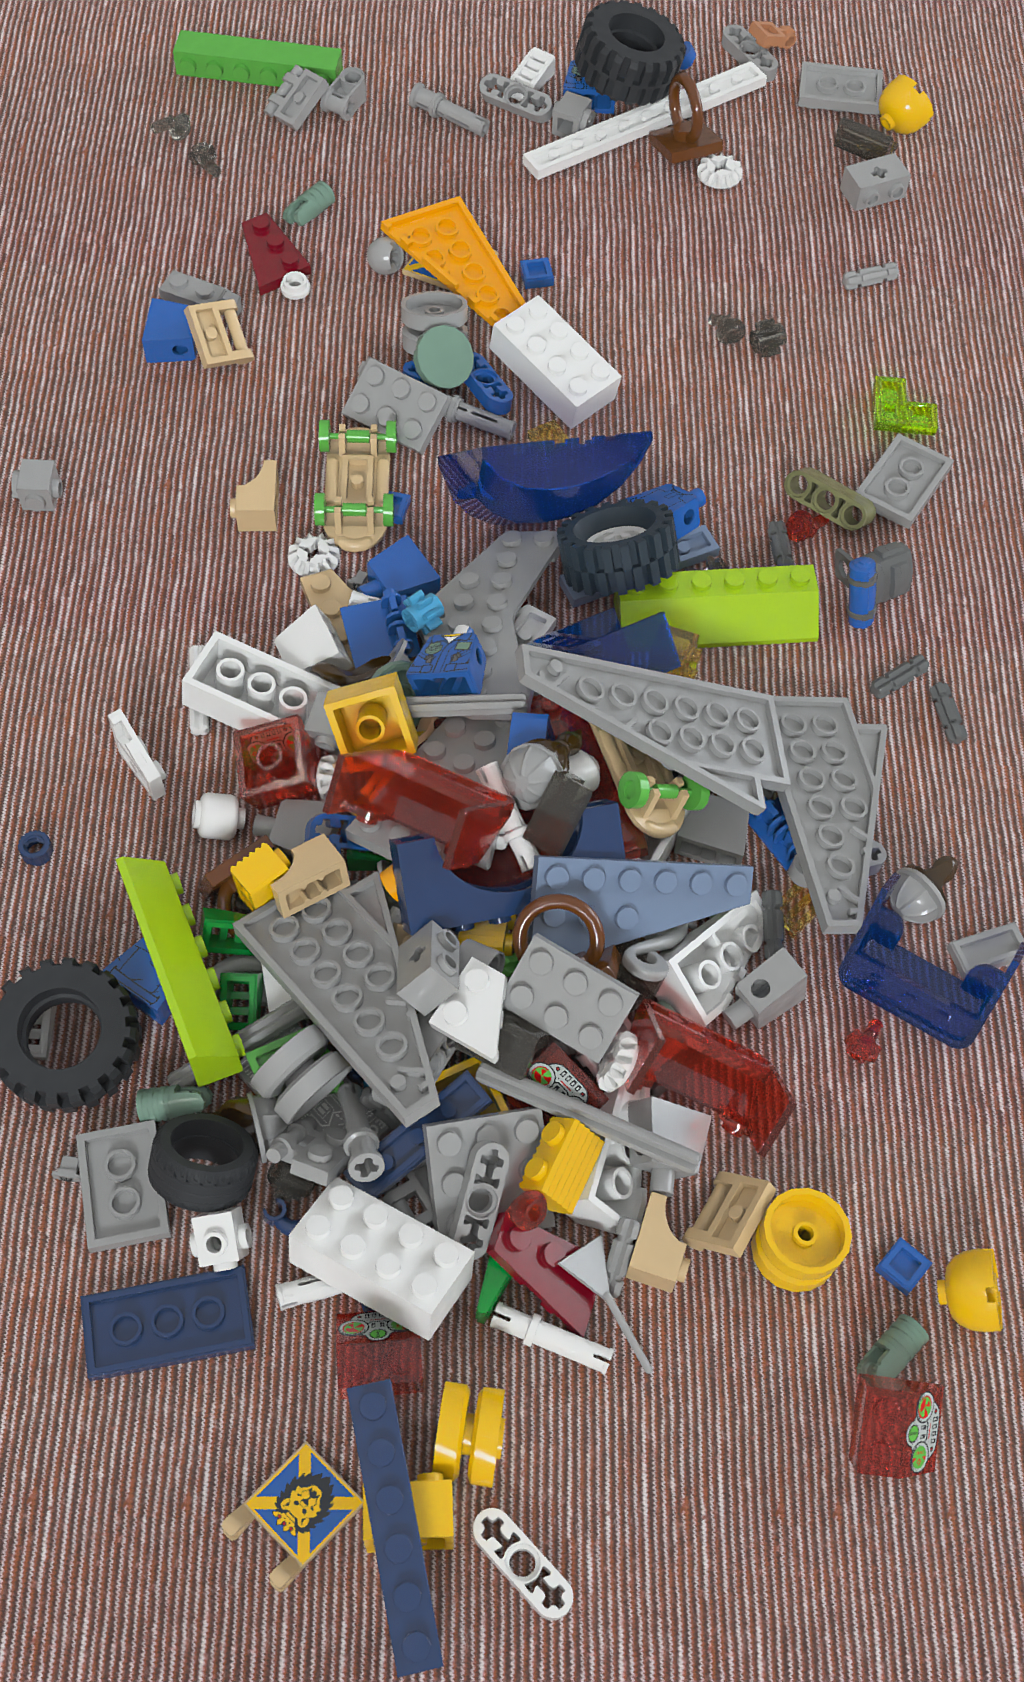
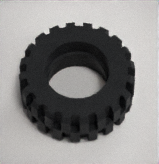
M611 0L597 5L586 15L575 49L574 59L580 76L585 77V82L590 87L596 88L597 93L602 96L605 94L610 97V100L615 102L618 100L623 101L626 105L637 103L638 106H645L649 102L651 104L657 103L669 94L671 80L679 73L685 56L684 40L674 23L671 24L669 18L665 15H660L656 13L657 10L651 7L646 8L641 3L635 2L633 4L628 3V0H620L619 2Z
M63 957L61 964H55L52 959L40 961V969L32 971L27 966L19 971V974L22 976L19 981L14 984L8 980L1 987L5 994L0 1000V1079L22 1101L31 1106L37 1105L44 1111L55 1112L56 1109H62L65 1113L78 1112V1107L83 1105L90 1109L99 1105L98 1099L108 1094L111 1098L119 1091L117 1088L119 1082L122 1079L128 1081L133 1073L131 1065L133 1061H138L141 1052L138 1045L139 1040L142 1039V1027L138 1021L139 1015L124 986H121L116 977L109 971H101L97 964L86 960L82 965L78 964L75 958ZM79 1003L88 1006L95 1012L101 1025V1035L93 1052L85 1060L69 1068L49 1069L39 1064L33 1058L28 1046L30 1032L37 1019L48 1009L60 1004Z

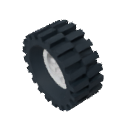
M622 499L616 504H610V501L601 503V507L598 508L593 506L585 508V513L583 514L576 512L571 515L572 520L565 519L561 523L562 527L557 529V540L566 584L568 587H573V591L578 593L584 590L585 595L593 596L596 592H600V596H610L611 592H618L619 596L627 594V590L635 589L636 592L645 590V585L647 584L652 586L660 584V578L668 579L673 575L672 571H677L679 567L680 557L673 512L671 509L668 510V506L665 504L658 505V501L651 500L645 503L644 499H635L634 502Z

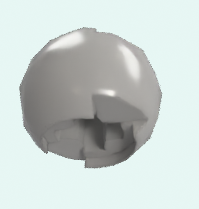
M379 237L369 245L367 251L368 264L376 273L381 275L394 274L403 264V249L390 237Z

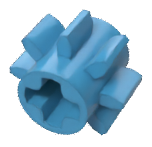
M419 590L403 601L407 608L402 610V618L411 631L418 632L422 630L423 634L427 635L443 624L439 617L444 615V607L435 594L429 593L424 595L423 591Z

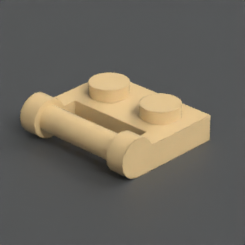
M234 299L188 305L184 310L204 369L231 364L242 365L255 359L252 349L247 346L236 314L238 307ZM220 314L225 316L236 349L235 351H232Z
M719 1171L713 1181L715 1187L694 1226L687 1228L682 1240L689 1247L698 1251L707 1249L741 1258L776 1189L767 1180Z

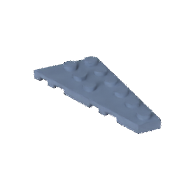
M534 855L531 901L548 894H567L581 899L596 912L603 925L605 949L613 944L618 945L750 904L754 867L739 864ZM552 909L541 913L533 920L528 930V946L534 935L538 933L574 955L583 951L587 952L589 947V932L585 923L577 915L567 910Z

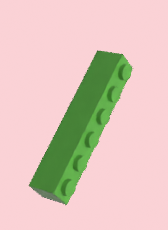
M180 30L173 49L176 74L183 76L280 87L286 72L290 73L293 67L298 65L303 70L306 68L323 77L330 86L343 70L342 49Z

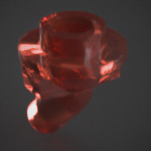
M798 510L788 518L786 523L787 535L790 540L795 542H802L808 537L813 539L817 530L827 525L829 519L820 514L813 518L809 512Z
M873 1018L868 1022L864 1032L857 1028L844 1038V1043L847 1046L846 1053L861 1064H864L866 1061L874 1063L882 1050L875 1042L883 1028V1023L879 1019Z
M536 1190L522 1192L511 1202L506 1210L509 1220L523 1231L537 1228L544 1220L547 1212V1200L544 1195Z

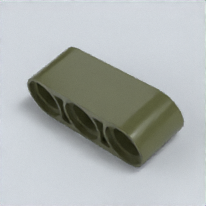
M805 467L795 470L785 478L784 488L791 498L847 530L860 529L875 519L876 508L872 501L814 468ZM800 476H804L808 482L806 491L802 490L799 486L798 480ZM827 491H830L835 497L833 506H830L825 500ZM854 506L858 507L862 512V520L860 522L856 521L852 515Z

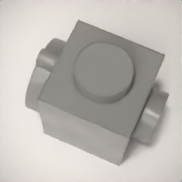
M566 91L561 100L555 102L552 110V134L564 138L593 126L596 113L594 110H591L592 99Z
M22 459L20 470H14L12 473V498L19 499L22 510L36 512L55 511L57 498L62 497L63 484L59 478L54 460Z

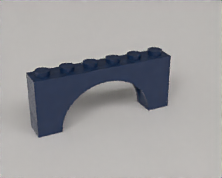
M602 799L571 805L569 833L557 856L626 859L618 803ZM421 833L389 839L402 927L411 936L431 920L441 928H452V931L455 932L471 930L475 928L474 923L487 920L489 924L506 923L511 921L512 915L519 914L531 902L533 876L519 883L506 886L489 887L472 884L458 878L446 866L439 854L433 836Z
M391 1379L346 1388L397 1677L444 1667Z

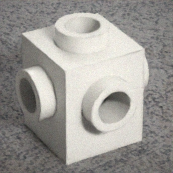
M241 1206L217 1212H202L191 1218L194 1232L190 1235V1247L193 1256L198 1257L199 1267L213 1265L214 1272L238 1267L237 1261L249 1254V1248L252 1247V1232L249 1224H244Z

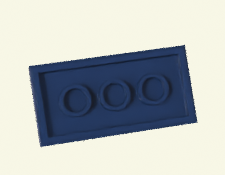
M244 1265L225 1271H209L80 1296L87 1378L90 1382L256 1349Z

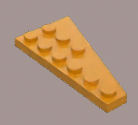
M460 196L381 221L380 230L393 239L395 243L449 290L465 298L467 305L492 327L496 322L526 304Z

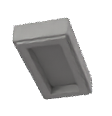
M1012 922L949 942L947 950L962 979L1024 960V938L1016 923Z

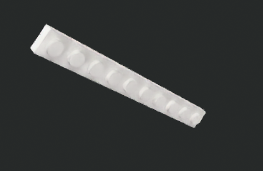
M750 61L696 83L703 111L766 86L767 76ZM685 89L680 90V108L683 120L692 116L689 98ZM668 95L657 103L651 104L649 102L645 106L637 107L524 153L523 165L539 180L648 135L650 131L672 125Z

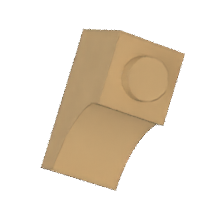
M264 460L263 467L257 477L245 485H236V498L230 499L231 518H236L238 531H277L279 502L277 460Z
M323 833L291 849L293 863L283 877L272 883L271 888L277 910L285 919L351 884L345 859Z
M651 1192L625 1278L672 1293L676 1281L684 1283L691 1259L684 1257L687 1244L680 1242L673 1235L667 1223L665 1213L667 1196Z

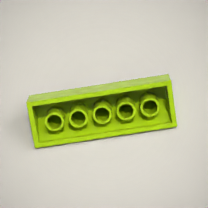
M813 564L672 572L673 575L668 579L660 578V584L655 586L645 585V590L636 592L635 589L627 590V594L619 596L618 592H614L613 599L621 652L818 642L819 589Z
M124 856L116 858L115 860L198 1088L242 1072L243 1068L240 1057L245 1056L246 1052L239 1034L231 1036L227 1024L233 1022V1018L226 1000L221 1002L217 1000L214 991L221 989L214 968L206 969L202 958L208 957V953L201 935L193 937L190 926L196 925L189 903L181 905L178 895L183 894L184 890L177 872L170 874L165 861Z

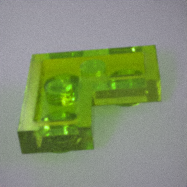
M875 376L873 383V430L936 435L938 429L937 404L907 401L906 378Z

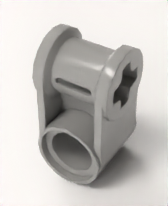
M348 67L342 70L340 75L322 95L320 100L321 110L326 113L331 111L340 115L341 119L349 121L358 108L366 101L365 74L363 70L357 67Z

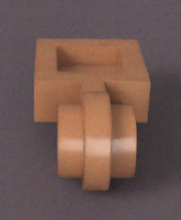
M752 21L748 30L756 39V43L767 49L770 47L789 49L795 44L797 39L796 32L791 26L782 25L778 28L772 22Z

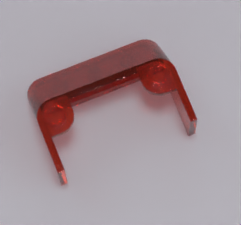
M383 749L338 755L322 812L334 814L350 811L356 814L355 818L365 824L376 825L378 821L391 820L420 834L427 833L433 836L435 841L445 845L443 853L446 856L442 868L453 870L461 867L469 868L470 865L478 864L511 817L515 800L412 753L398 749Z
M643 999L635 1013L629 1031L637 1036L639 1053L634 1069L624 1083L626 1091L634 1095L637 1089L641 1090L643 1086L651 1088L654 1083H657L714 1110L723 1121L721 1126L725 1131L738 1138H742L743 1135L749 1137L757 1154L765 1158L797 1106L775 1066L759 1053L658 1003Z

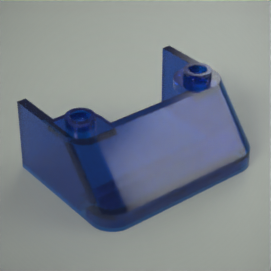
M610 608L527 643L532 646L663 673L682 666L664 612L657 613L621 628L615 608Z
M894 872L881 888L862 927L841 962L838 970L839 979L847 989L942 1043L956 1049L966 1048L976 1039L1024 956V942H1021L1004 972L990 964H978L970 969L964 981L898 945L904 933V922L899 914L885 907L901 875Z

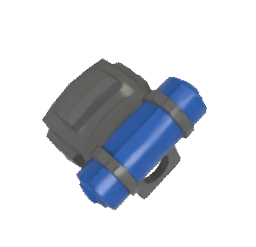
M897 541L876 547L873 552L853 559L842 548L835 550V575L849 588V603L846 607V612L848 614V622L852 627L859 629L868 628L874 621L879 603L887 602L909 592L913 577V561L911 550L906 544ZM843 561L845 562L848 568L847 575L843 568Z

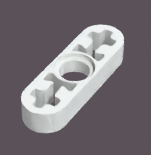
M488 1508L480 1512L473 1524V1538L477 1546L542 1618L552 1621L563 1618L569 1612L573 1603V1591L570 1584L505 1512L497 1508ZM486 1520L492 1524L499 1520L503 1524L500 1528V1534L507 1542L510 1541L512 1535L519 1540L506 1550L502 1559L496 1555V1552L502 1550V1545L494 1537L489 1538L487 1541L482 1537L485 1532L482 1523ZM518 1551L530 1553L535 1560L534 1571L526 1577L515 1575L510 1568V1558ZM542 1569H545L549 1576L543 1578V1583L552 1591L559 1587L564 1592L560 1598L564 1606L560 1609L554 1605L548 1609L543 1606L542 1603L546 1596L538 1586L535 1587L533 1593H530L525 1587L536 1581Z

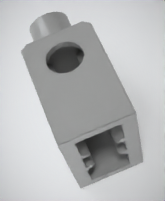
M710 794L709 801L702 810L690 811L678 832L674 853L704 863L741 865L745 852L749 812L718 794L717 796Z
M285 799L280 803L276 818L260 814L256 815L253 824V835L260 837L267 835L274 845L273 851L279 848L292 865L291 849L304 843L307 822L319 814H341L340 803ZM323 820L322 825L316 826L315 831L320 834L324 833L327 836L338 834L340 828H328Z
M782 947L736 984V1002L723 1010L722 1014L734 1030L751 1020L756 1028L760 1029L805 999L808 975L789 952Z
M653 1096L629 1102L628 1122L695 1150L701 1155L695 1172L689 1174L629 1148V1161L632 1167L651 1173L649 1193L655 1192L671 1197L674 1192L675 1179L693 1176L699 1171L711 1123V1115Z

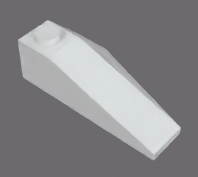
M757 890L751 891L750 904L715 915L687 934L680 944L659 954L669 965L668 974L661 981H647L658 1001L664 1000L677 1013L701 1027L707 1026L729 1006L733 999L731 993L737 981H741L747 972L745 969L751 955L759 950L764 940L762 911L765 908L762 906V899Z
M634 1067L629 1078L621 1087L611 1093L604 1092L596 1108L628 1122L629 1102L650 1097V1080ZM595 1133L596 1136L605 1141V1144L573 1214L566 1215L578 1224L618 1235L615 1232L618 1222L622 1217H629L642 1223L647 1204V1189L641 1188L642 1170L634 1168L630 1164L629 1147Z

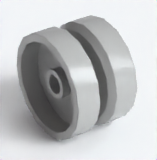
M425 291L414 293L401 301L402 323L405 324L402 328V345L407 353L414 355L419 336L428 329L440 325L455 327L468 339V328L465 325L468 320L467 300L461 295L444 291Z
M315 1024L306 1027L278 1049L260 1067L250 1082L265 1099L273 1098L282 1093L276 1101L274 1111L287 1125L293 1124L317 1106L343 1081L352 1069L350 1063L338 1050L331 1051L322 1056L328 1047L329 1040Z

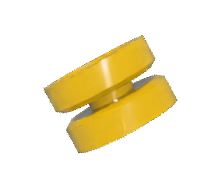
M810 1188L790 1189L774 1199L760 1220L751 1241L753 1260L762 1275L776 1287L791 1292L811 1291L823 1285L849 1253L852 1239L849 1219L840 1205L825 1193Z
M446 1381L438 1421L432 1473L443 1474V1480L452 1479V1482H454L460 1474L462 1456L469 1455L467 1477L470 1484L492 1488L496 1459H501L506 1421V1418H502L505 1389L483 1387L478 1394L476 1413L469 1412L471 1391L468 1385Z

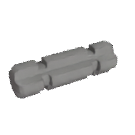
M889 262L883 264V267L876 265L857 270L858 273L855 270L843 274L842 285H844L846 290L857 289L858 285L865 287L882 283L883 279L886 282L898 278L899 268L896 263Z
M622 1217L619 1220L615 1232L618 1234V1237L613 1239L606 1262L609 1290L613 1298H617L621 1294L624 1284L622 1277H625L635 1248L633 1240L638 1238L641 1228L639 1221L629 1217Z

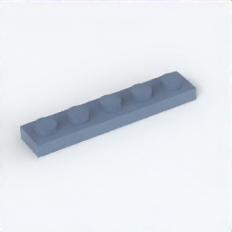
M705 524L677 540L680 557L677 571L719 556L720 547ZM564 574L559 577V585L573 608L605 597L600 596V592L590 596L585 595L584 590L579 593L573 591V587H568Z

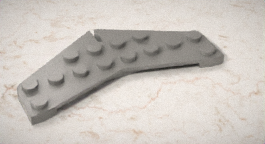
M510 530L503 533L435 594L444 607V615L439 617L443 624L427 635H424L422 630L418 631L425 645L429 637L433 635L453 634L458 625L471 627L477 635L486 655V667L481 694L525 693L528 697L527 713H530L531 707L527 687L519 683L515 654V651L518 649L514 621L517 612L548 564L556 562L560 555L557 531ZM512 715L464 716L472 720L512 719Z

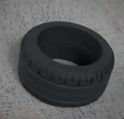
M207 1113L182 1115L169 1120L156 1132L148 1163V1178L154 1190L172 1205L194 1212L222 1211L242 1202L250 1192L258 1162V1148L253 1137L242 1126L230 1119ZM187 1159H203L218 1165H202Z

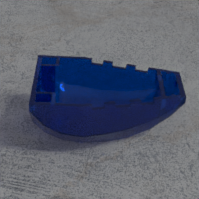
M652 431L616 434L605 437V435L592 436L591 440H585V444H580L579 438L564 439L565 443H556V447L555 440L480 447L438 456L437 459L438 466L453 501L471 517L492 525L538 524L569 518L576 512H583L586 508L598 505L620 488L642 461L653 441Z

